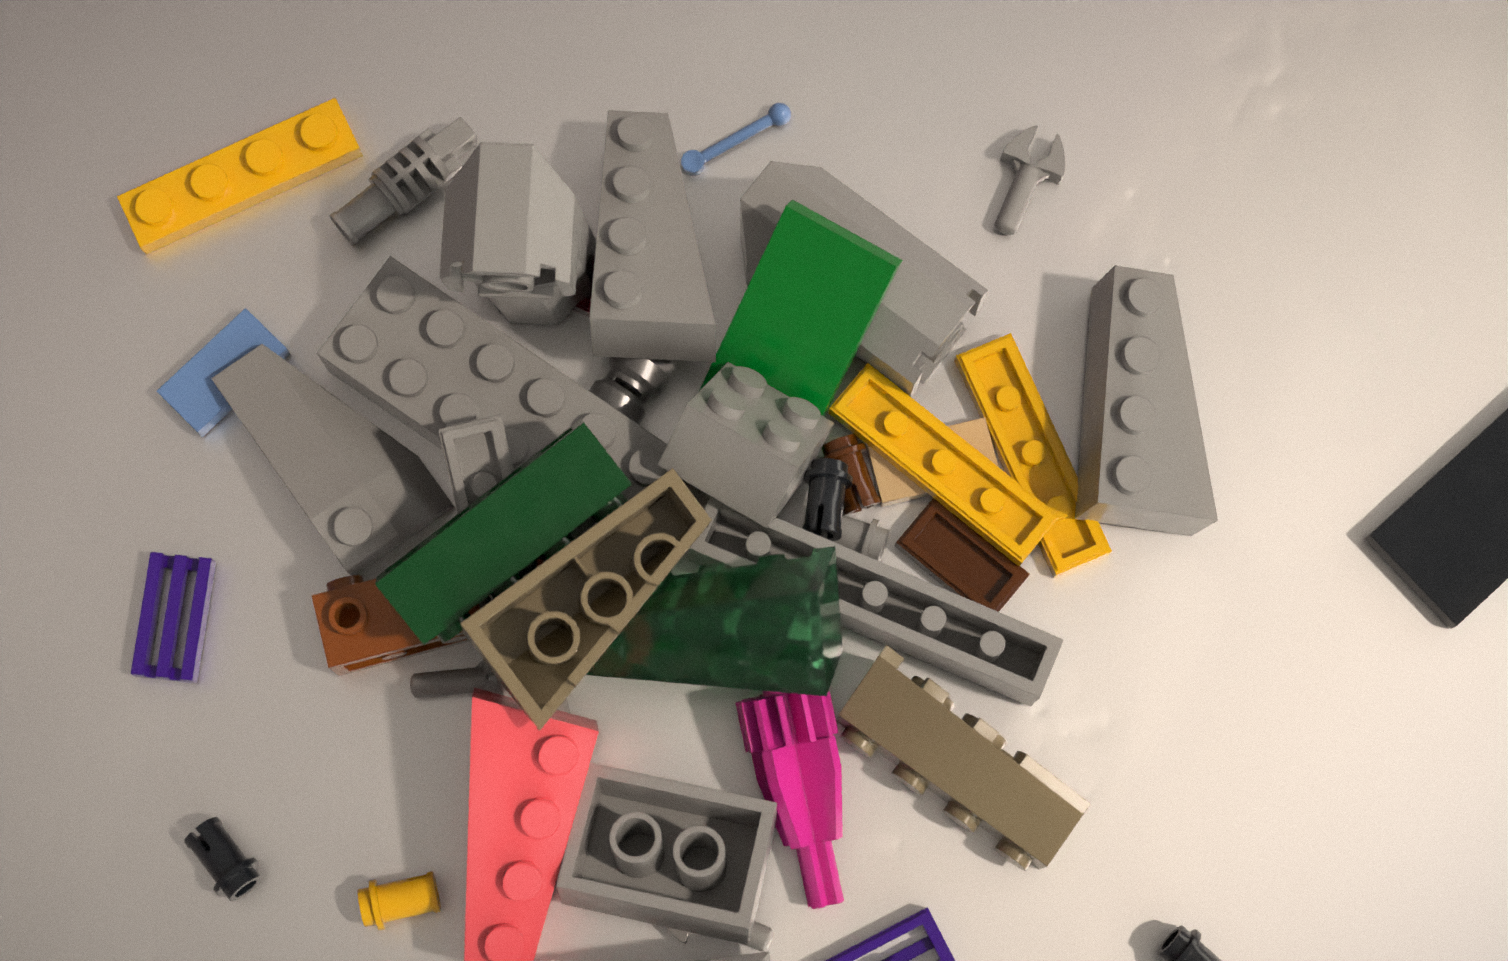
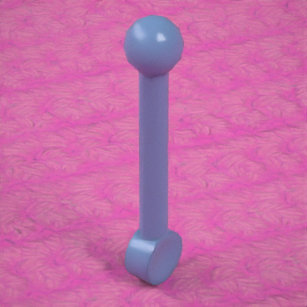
M775 103L770 107L767 115L701 152L697 150L685 152L681 158L683 171L690 176L699 175L703 172L705 163L773 124L777 126L785 125L791 118L790 108L784 103Z

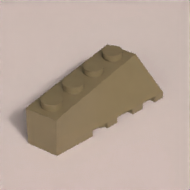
M672 468L460 624L462 632L498 681L540 731L696 539L706 530L712 519Z
M886 645L838 714L836 722L845 728L840 737L868 758H871L875 751H877L895 764L896 767L891 774L910 790L922 796L928 788L946 801L947 805L942 811L964 829L974 833L977 827L980 826L999 840L994 849L1016 867L1024 871L1027 870L1030 864L1039 870L1047 867L1091 804L1028 754L1017 751L1014 756H1011L1004 751L1003 748L1007 741L983 719L965 713L962 719L952 712L955 704L948 697L950 694L930 678L924 680L918 676H913L910 680L898 670L904 658Z

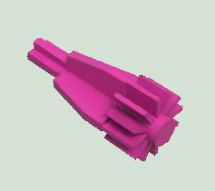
M798 676L762 683L761 695L735 702L745 752L751 753L756 780L764 799L777 803L776 829L783 846H790L791 850L796 849L808 907L818 909L827 905L842 903L844 898L832 845L833 840L843 837L842 770L836 738L833 735L839 732L829 684L819 683L800 687Z

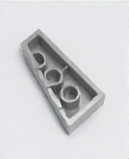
M608 110L589 318L593 356L716 362V323L668 113Z
M1115 265L1092 287L1075 519L1095 520L1099 523L1193 536L1218 521L1174 275Z

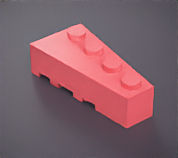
M474 687L471 714L464 961H534L599 733L596 720L556 710L539 731L512 697Z

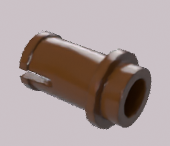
M850 434L823 444L821 449L824 457L822 458L837 459L845 462L849 466L848 474L853 477L852 487L845 490L844 515L848 516L862 511L854 490L855 486L863 507L869 509L880 504L881 499L877 496L862 452L867 450L865 443L858 444L855 434Z

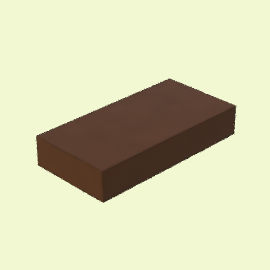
M934 498L895 543V547L948 591L1000 612L1030 575V573L1021 566H1017Z

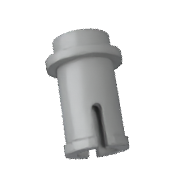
M842 515V537L833 542L881 561L890 530L879 527L880 521L874 518L871 524ZM823 531V538L827 539L828 532Z

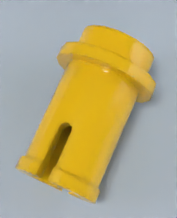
M433 871L427 872L424 875L379 885L376 879L369 880V887L357 890L364 927L377 925L379 931L386 928V922L430 912H441L439 892Z

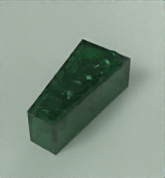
M836 547L813 549L810 557L786 560L784 553L761 556L757 564L726 568L724 562L700 565L698 572L673 575L670 571L586 675L827 696L842 653Z

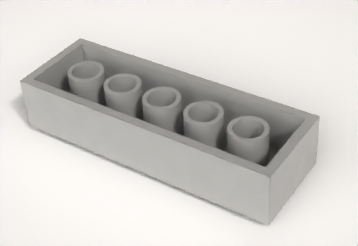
M392 256L387 259L317 352V355L331 374L441 450L443 449L438 428L501 414L515 470L581 419L632 483L622 492L627 501L668 472L657 465L667 446L665 442ZM590 516L572 530L571 533L577 539L597 523Z

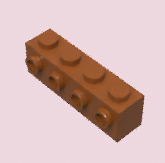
M540 556L535 559L536 567L544 563ZM362 575L341 577L326 584V592L311 595L328 668L338 676L469 642L461 631L445 643H442L436 636L423 645L375 585L376 578L364 581ZM479 603L468 611L470 615L480 610Z

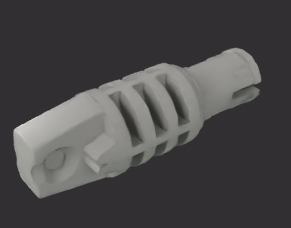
M459 117L436 135L428 128L412 140L411 143L398 151L397 154L389 158L383 165L375 169L371 173L372 176L368 179L371 185L336 213L333 212L329 215L330 219L348 242L355 246L362 237L394 213L397 216L401 214L406 215L454 177L462 168V165L457 160L477 144L476 133L462 117Z

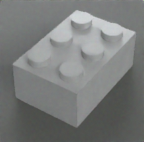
M590 762L556 884L561 902L564 905L749 945L777 823V803Z

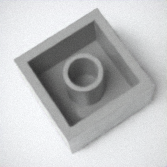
M727 362L687 403L657 465L667 471L673 468L682 480L761 526L768 528L804 482V474L808 469H811L812 461L819 454L834 422L823 417L819 409L809 401L798 397H789L769 386L765 378L758 372L743 366L736 367Z

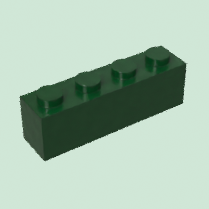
M580 419L376 577L375 585L423 645L436 636L442 643H445L462 631L460 624L471 616L468 613L470 609L487 596L491 600L495 599L521 580L523 576L519 571L539 556L545 562L573 542L576 538L572 535L571 531L590 516L598 523L626 503L627 499L622 492L632 483L587 425Z

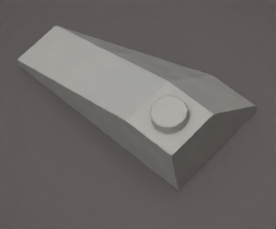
M259 345L211 378L313 526L350 575H358L454 507L418 455L265 345Z

